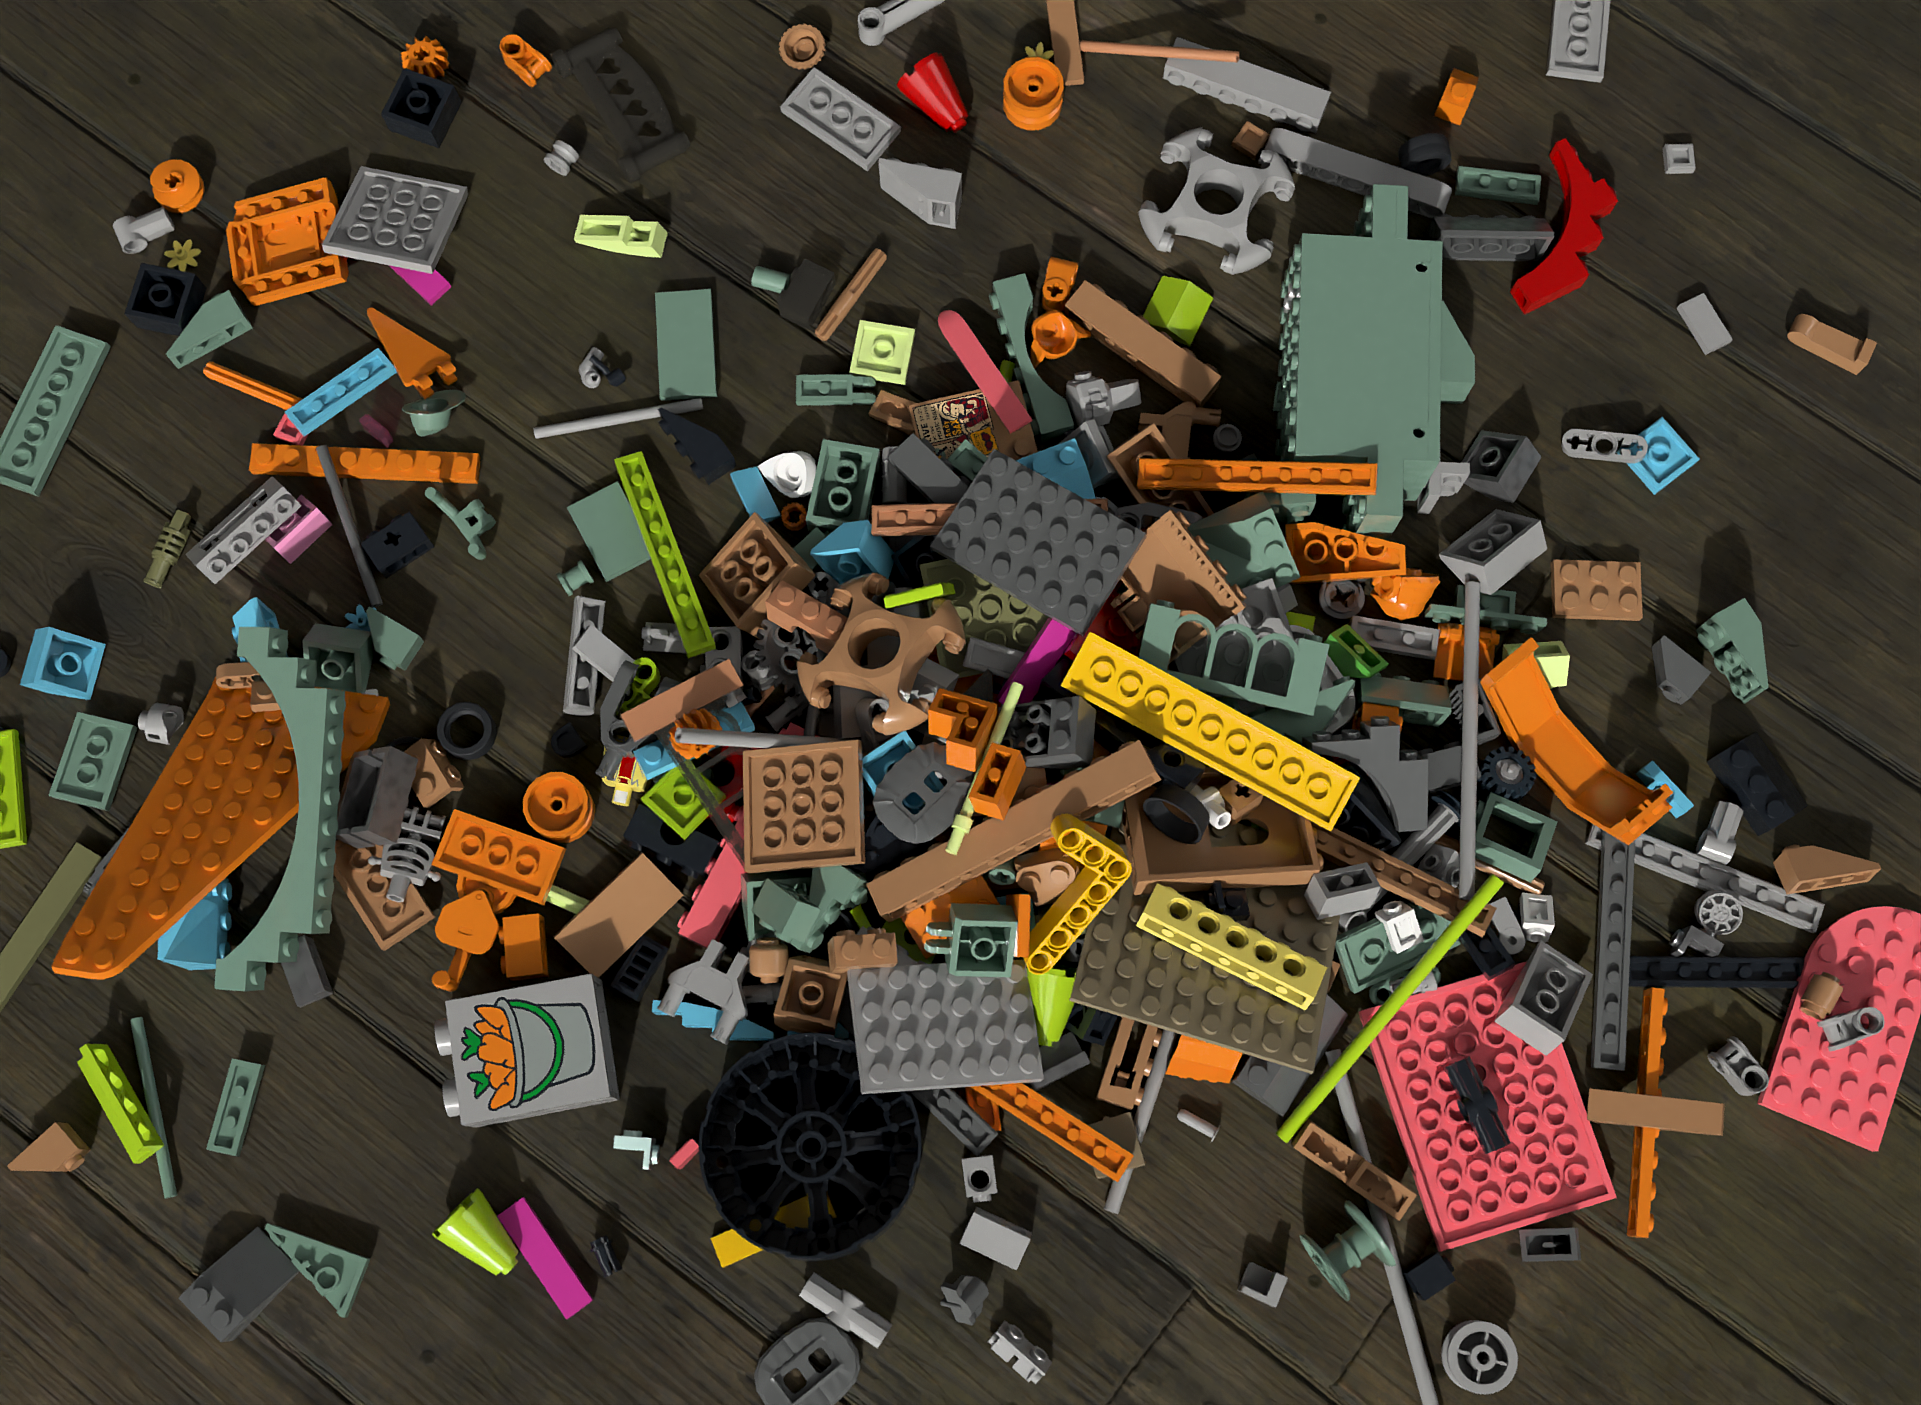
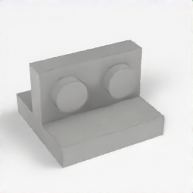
M1094 419L1085 421L1060 442L1063 443L1075 438L1086 463L1093 490L1098 486L1121 480L1106 457L1114 448L1104 426H1097Z
M1439 462L1417 498V513L1429 514L1440 496H1451L1458 493L1470 475V463Z

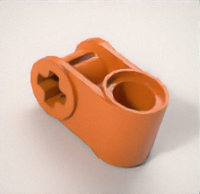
M509 34L500 41V50L505 64L530 87L536 85V80L545 71L550 72L552 70V65L547 58L532 48L520 36ZM514 50H519V51H518L517 53H515V54H509L510 52H512V51H514Z
M1051 256L1043 285L1042 305L1047 312L1050 310L1062 312L1064 310L1071 288L1075 283L1078 262Z

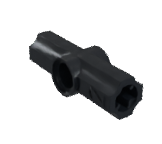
M1467 1057L1444 1067L1458 1096V1108L1465 1121L1471 1124L1484 1153L1488 1154L1511 1144L1497 1115L1498 1106L1495 1098L1488 1087L1483 1085L1471 1058Z

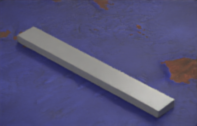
M1591 823L1584 844L1601 850L1602 829ZM1645 833L1635 840V864L1706 892L1710 890L1725 891L1735 897L1744 907L1810 933L1816 932L1825 904L1798 893L1787 895L1784 888Z

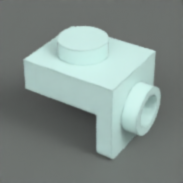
M624 1130L623 1136L614 1137L613 1148L644 1151L643 1169L653 1170V1165L659 1162L660 1145H655L656 1139L642 1137V1131Z

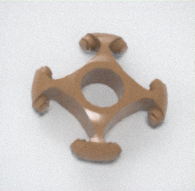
M873 572L852 578L834 589L830 598V605L843 610L844 608H849L851 603H853L843 632L831 651L820 663L817 661L818 657L809 652L801 655L799 661H797V671L800 685L809 703L820 709H825L830 704L831 695H829V689L827 688L832 685L868 691L889 703L887 712L876 715L872 727L877 732L888 736L910 730L928 720V709L932 703L930 700L919 697L918 700L913 699L911 704L908 703L917 673L941 640H943L942 642L945 644L944 648L958 654L966 644V638L961 618L950 600L936 597L931 604L933 616L923 619L893 613L871 601L873 596L885 593L889 586V580L885 576ZM888 635L900 638L899 651L890 663L876 669L861 667V657L869 643L879 637Z

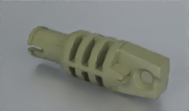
M177 509L170 523L166 521L151 553L154 559L146 577L143 579L145 583L156 588H162L170 566L177 564L191 533L187 529L191 520V516L188 513Z

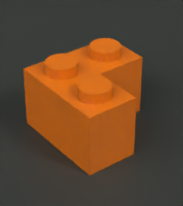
M938 689L928 709L929 734L947 739L946 763L948 765L976 772L997 722V704L949 690Z

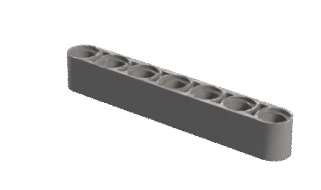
M1282 128L1272 129L1264 149L1265 151H1276L1290 171L1364 196L1370 194L1373 184L1408 186V211L1429 218L1444 214L1452 193L1451 187L1443 182Z

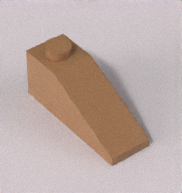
M1790 845L1784 848L1780 856L1773 862L1787 895L1868 882L1881 869L1879 863L1814 845L1804 847Z

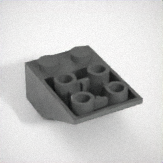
M1080 696L1017 704L1001 745L1020 750L1026 767L1061 770L1089 767L1093 758L1096 709ZM1003 706L998 707V717Z

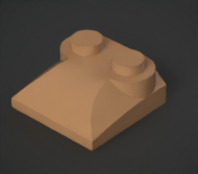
M1059 847L1018 855L1014 860L1017 870L1016 881L1022 889L1028 892L1036 907L1054 904L1083 869L1079 861L1064 853Z

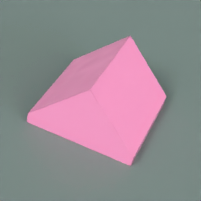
M303 495L296 499L302 506L265 539L290 564L333 525Z

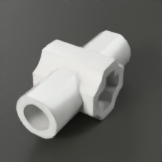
M1196 785L1189 792L1205 806L1210 816L1209 822L1215 828L1222 829L1229 824L1231 814L1225 810V802L1220 792L1214 786L1202 790Z

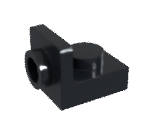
M1214 881L1210 889L1206 891L1204 904L1207 908L1219 914L1228 915L1234 921L1248 920L1250 911L1245 888H1222L1221 881Z

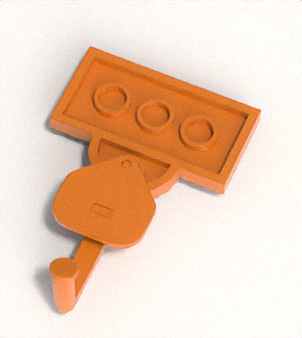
M453 810L431 865L458 875L456 887L459 899L443 907L435 926L437 938L445 944L456 947L457 950L448 972L440 970L434 973L432 977L434 986L449 992H453L458 988L471 954H483L492 947L499 930V923L495 914L507 909L516 896L545 905L566 852L564 847L465 812Z

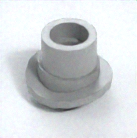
M754 650L748 652L743 657L741 667L744 670V681L747 687L756 684L762 692L773 686L776 679L774 677L769 680L764 679L768 670H758L763 660L754 659L756 652H758Z

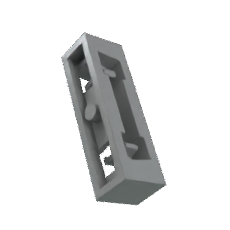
M272 476L185 555L205 576L216 584L302 505ZM266 493L267 497L260 501L259 499ZM210 543L213 545V546H212L210 549H208L207 551L203 550V549H204L205 547H207Z

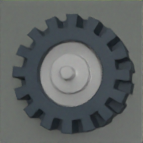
M1504 746L1499 747L1497 751L1495 749L1492 750L1479 767L1482 777L1477 782H1482L1479 786L1480 790L1487 789L1486 797L1492 792L1515 803L1523 799L1535 782L1533 781L1536 779V773H1532L1536 769L1534 764L1528 765L1531 760L1529 756L1523 759L1521 757L1523 751L1518 750L1517 753H1513L1514 747H1508L1506 751Z

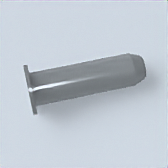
M1180 1109L1177 1114V1118L1180 1121L1212 1138L1211 1142H1213L1221 1125L1216 1127L1185 1109Z

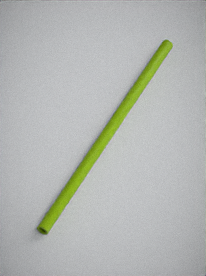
M1494 874L1488 877L1276 1132L1278 1137L1286 1143L1291 1140L1502 887L1503 881Z

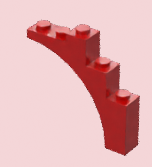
M1566 138L1556 142L1549 155L1558 173L1563 191L1564 217L1561 234L1551 254L1534 270L1518 279L1510 291L1524 315L1582 287L1589 273L1586 263L1579 258L1595 251L1604 238L1600 226L1594 221L1610 214L1618 202L1615 190L1608 186L1604 178L1595 183L1593 182L1591 172L1584 168L1579 160L1577 150L1570 146Z

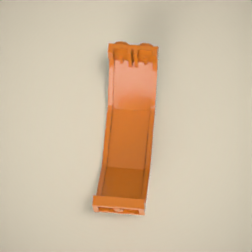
M1531 637L1487 673L1480 683L1512 747L1516 751H1523L1521 755L1523 759L1529 756L1531 760L1528 765L1534 764L1536 768L1534 771L1564 805L1629 846L1672 809L1666 799L1674 792L1666 784H1663L1656 790H1650L1613 768L1560 710L1534 658L1533 653L1539 645Z

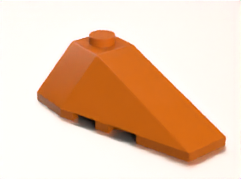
M1316 522L1285 524L1286 543L1301 576L1289 582L1291 584L1407 575L1406 546L1403 544Z

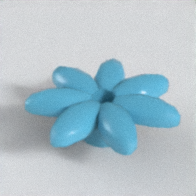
M359 604L357 606V615L345 614V617L352 622L346 628L370 631L367 613H365L362 605Z

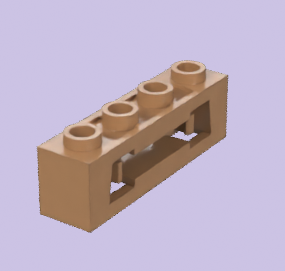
M1121 1017L1096 1099L1131 1111L1134 1104L1139 1106L1145 1090V1088L1140 1087L1143 1075L1149 1076L1154 1059L1149 1058L1152 1046L1158 1047L1163 1030L1148 1024L1145 1025L1131 1070L1134 1076L1130 1088H1125L1130 1074L1120 1070L1117 1073L1113 1086L1110 1085L1115 1067L1119 1068L1135 1021Z

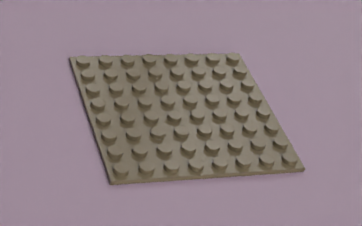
M1121 819L1120 829L1111 828L1109 839L1118 844L1128 858ZM1210 822L1208 823L1212 847L1257 845L1265 842L1268 838V832L1236 823L1234 826L1228 824L1222 829H1217ZM1323 858L1322 872L1342 868ZM1130 874L1127 880L1087 926L1069 1001L1312 1074L1317 1055L1340 915L1317 920L1304 897L1309 884L1245 888L1250 916L1247 921L1235 922L1247 928L1256 929L1263 936L1275 942L1284 943L1291 950L1303 956L1312 957L1319 964L1327 967L1318 992L1305 1011L1137 927L1136 925L1151 894L1134 895ZM1206 891L1178 892V894L1190 900H1196L1204 904ZM1171 913L1173 917L1181 919L1177 914ZM1199 927L1201 931L1209 933L1205 928ZM1227 941L1231 946L1237 947L1233 942ZM1256 955L1259 960L1265 962L1263 957ZM1284 969L1287 974L1294 976L1291 971Z

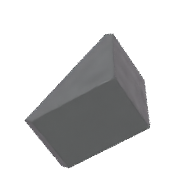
M1578 1228L1519 1230L1522 1262L1581 1260Z

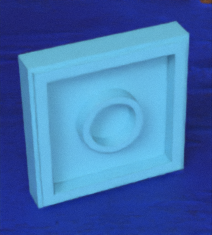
M1661 417L1638 434L1648 444V450L1644 459L1638 463H1627V465L1655 495L1696 464L1700 458L1669 423ZM1631 443L1630 447H1621L1617 453L1620 455L1621 449H1628L1631 452L1630 455H1636L1637 451H1642V449L1637 448V443Z

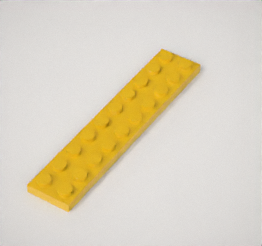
M1092 632L1088 633L1060 685L1329 831H1332L1360 779L1357 775Z

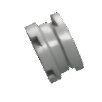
M1707 891L1695 903L1694 913L1697 922L1714 934H1729L1735 931L1742 922L1743 910L1741 904L1735 897L1725 891Z

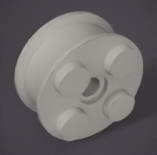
M1479 1320L1462 1322L1450 1330L1442 1345L1441 1357L1447 1375L1456 1385L1465 1390L1478 1394L1496 1393L1505 1388L1512 1381L1516 1373L1518 1355L1515 1344L1507 1332L1495 1324ZM1479 1352H1482L1483 1359L1481 1362H1478L1477 1355Z

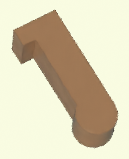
M1799 314L1795 317L1787 335L1792 343L1855 375L1869 363L1877 342L1868 338L1864 341L1859 340L1806 314Z

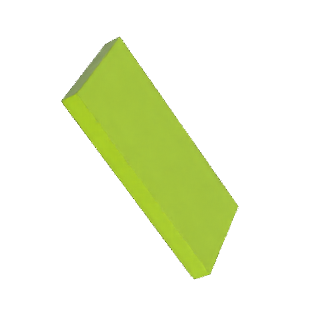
M16 729L0 731V849L27 844L19 733Z

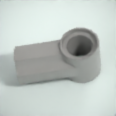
M164 207L137 218L133 216L121 217L113 223V228L123 251L128 254L144 250L147 247L148 241L175 230V226Z
M1717 802L1708 828L1702 833L1697 843L1696 854L1727 865L1736 848L1734 837L1744 810L1730 802Z

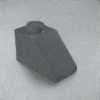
M1665 635L1652 646L1657 687L1663 691V695L1668 700L1677 702L1680 705L1692 697L1711 672Z

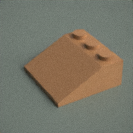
M756 512L750 516L699 574V577L737 628L758 638L755 636L758 629H763L761 626L764 619L768 620L765 601L779 583L783 580L802 591L816 576L804 559Z

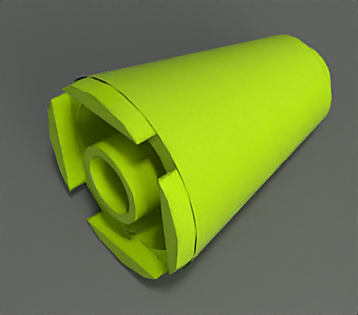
M1055 964L1047 973L1042 975L1033 974L1026 968L1039 1045L1052 1046V1042L1060 1040L1075 1002L1069 1001L1077 968L1062 964Z
M478 1188L468 1195L447 1216L446 1221L442 1225L439 1224L432 1232V1235L437 1240L494 1275L500 1272L506 1275L518 1263V1260L515 1258L519 1253L484 1194Z

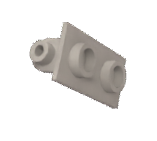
M646 622L645 627L642 628V639H644L643 651L686 653L675 624Z
M1005 1320L997 1332L988 1340L992 1345L991 1349L1007 1363L1014 1355L1019 1358L1012 1368L1028 1382L1032 1381L1036 1384L1046 1374L1052 1364L1042 1348L1032 1345L1017 1326L1010 1325Z

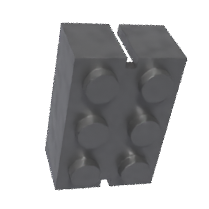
M392 746L375 748L373 751L354 752L350 759L338 803L336 839L356 848L397 843L401 833L405 809L409 802L410 789L416 775L415 770L418 759Z

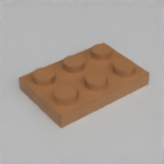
M1555 559L1551 562L1552 618L1640 621L1643 618L1640 562Z

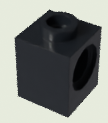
M1431 1252L1402 1272L1418 1300L1426 1301L1456 1281L1452 1275V1272L1455 1270L1449 1259L1445 1255L1440 1256L1439 1253Z

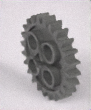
M764 619L761 623L763 629H758L755 635L761 640H756L753 645L754 648L760 649V651L756 652L754 659L763 660L758 670H768L764 679L769 680L774 677L776 679L774 688H777L782 683L785 685V694L791 688H795V694L799 697L803 689L800 685L797 669H788L784 665V661L791 660L797 667V661L803 655L802 649H806V652L817 656L818 648H816V642L814 638L807 634V631L800 627L798 635L796 628L791 633L772 621ZM784 632L788 634L791 641H782L778 633ZM799 643H800L801 649H797V648H796Z

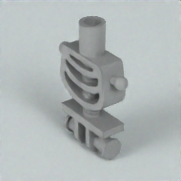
M418 807L413 809L406 808L403 819L408 820L409 823L402 822L400 834L407 835L408 837L398 838L395 844L384 845L382 858H377L376 856L369 857L368 863L370 865L381 864V876L392 879L386 895L388 899L395 902H404L410 883L423 886L428 877L432 878L433 881L440 880V873L431 871L433 868L431 864L434 859V852L426 844L420 842V840L423 839L439 844L446 816L432 815V811L427 810L426 815L418 814ZM415 821H422V827L414 825ZM428 826L439 828V831L429 829ZM418 852V853L422 854V855L427 859V861H426L422 856H420V855H418V854H416V853Z

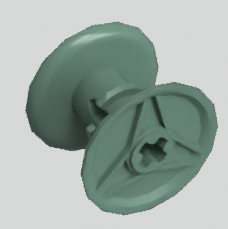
M1346 1200L1344 1209L1353 1225L1342 1235L1339 1233L1334 1235L1335 1240L1322 1249L1310 1236L1301 1234L1299 1237L1305 1250L1330 1285L1344 1300L1349 1301L1351 1298L1350 1290L1342 1278V1274L1353 1266L1359 1268L1361 1266L1360 1261L1372 1252L1387 1266L1394 1267L1396 1262L1374 1226L1352 1202Z

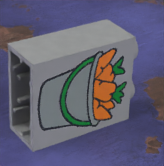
M593 974L445 1001L447 1018L435 1021V1039L438 1051L441 1056L452 1054L455 1073L454 1079L444 1080L443 1082L444 1105L449 1117L460 1115L461 1125L476 1128L620 1100L602 980Z

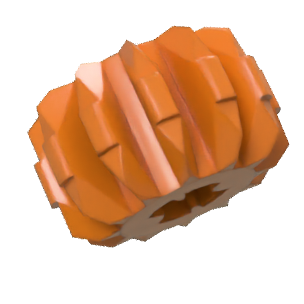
M425 36L423 41H419L415 37L413 45L406 43L405 48L407 51L401 53L403 69L406 68L434 79L437 76L445 78L444 70L449 68L448 54L437 39L431 41L430 38Z
M694 708L689 714H683L680 720H675V726L669 730L671 735L669 740L672 747L688 760L693 757L698 759L704 753L708 754V751L717 745L677 743L675 741V731L678 727L722 730L718 719L705 708L700 710Z

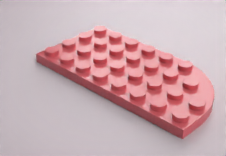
M1888 906L1871 907L1846 914L1837 919L1825 931H1822L1813 941L1804 958V967L1801 976L1797 979L1799 983L1794 988L1767 1071L1769 1078L1768 1087L1760 1093L1757 1102L1759 1105L1872 1152L1879 1150L1921 1015V914L1908 909ZM1822 972L1829 973L1840 980L1839 985L1843 987V991L1831 1014L1826 1015L1825 1018L1855 1009L1873 1007L1878 1009L1884 1016L1885 1024L1882 1031L1856 1041L1855 1044L1829 1052L1827 1047L1830 1044L1823 1028L1818 1027L1816 1023L1820 1020L1810 1017L1800 1010L1802 1005L1800 1000L1813 975H1821ZM1862 1014L1860 1022L1867 1029L1869 1027V1020Z

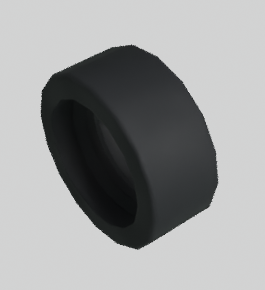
M460 702L447 708L440 716L437 725V736L443 748L454 757L463 760L478 759L487 754L494 745L497 736L496 724L492 716L480 705L471 702ZM463 715H474L484 725L483 737L472 747L463 748L457 746L450 737L452 724Z

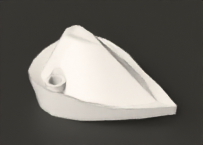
M804 451L786 452L768 459L758 466V469L765 478L781 493L791 498L805 497L811 494L816 464L810 454Z

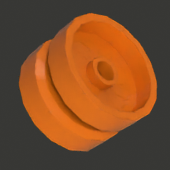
M1026 57L1016 61L1007 70L1004 77L1003 110L1007 118L1015 126L1025 130H1041L1050 126L1058 119L1062 110L1064 91L1063 76L1059 68L1049 60L1040 57Z
M549 772L537 777L528 786L523 797V813L527 823L544 839L555 843H570L581 838L590 829L595 818V803L590 792L574 776L564 772ZM558 805L562 807L558 811L555 810Z

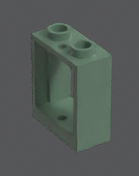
M1490 792L1484 801L1479 800L1476 804L1475 858L1531 883L1542 870L1557 821ZM1491 814L1534 833L1527 857L1483 837Z

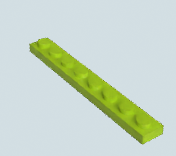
M642 451L614 459L687 657L690 658L715 650L714 639Z

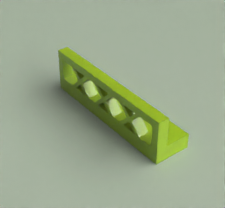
M85 1044L79 1049L83 1058L77 1063L134 1164L142 1163L165 1145L108 1044Z

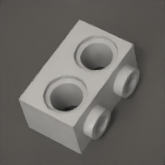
M737 626L709 627L715 644L719 640H727L729 645L724 650L715 649L702 653L705 654V665L700 666V673L730 659L743 683V687H741L743 689L744 670L741 667V661L744 657V634L742 630L737 628Z

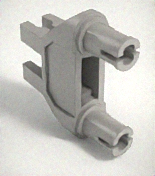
M712 939L700 961L682 967L669 975L668 983L670 986L657 1009L675 1017V1013L685 994H689L690 991L722 1007L721 1011H723V1014L710 1036L728 1045V1041L739 1020L743 1021L748 1016L742 981L749 969L750 958L738 952L725 974L717 970V967L727 947Z

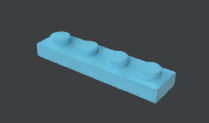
M377 348L286 410L285 414L300 433L306 436L397 373L395 366Z
M742 702L713 714L720 722L722 730L752 732L755 730L754 723ZM671 735L633 751L647 780L694 759V757L687 760L679 752H676L669 740ZM717 745L716 747L711 748L709 751L716 749L720 746Z

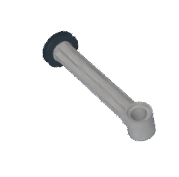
M1438 790L1437 796H1432L1431 798L1436 809L1428 816V829L1413 831L1390 856L1413 866L1453 824L1460 827L1461 803L1450 794ZM1380 888L1371 908L1341 914L1338 931L1344 933L1366 923L1368 920L1367 913L1380 901L1388 890Z

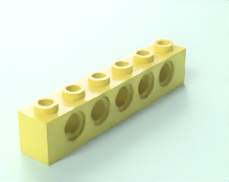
M1158 883L1136 925L1305 1011L1314 1000L1327 970V967L1319 964L1316 959L1303 956L1291 950L1286 944L1275 942L1263 936L1258 930L1247 928L1235 922L1230 916L1219 914L1207 908L1203 903L1190 900L1178 894L1175 889ZM1171 913L1177 914L1181 919L1173 917ZM1199 927L1205 928L1209 933L1201 931ZM1227 941L1233 942L1237 947L1231 946ZM1256 955L1263 957L1265 962L1259 960ZM1284 969L1291 971L1294 976L1287 974Z

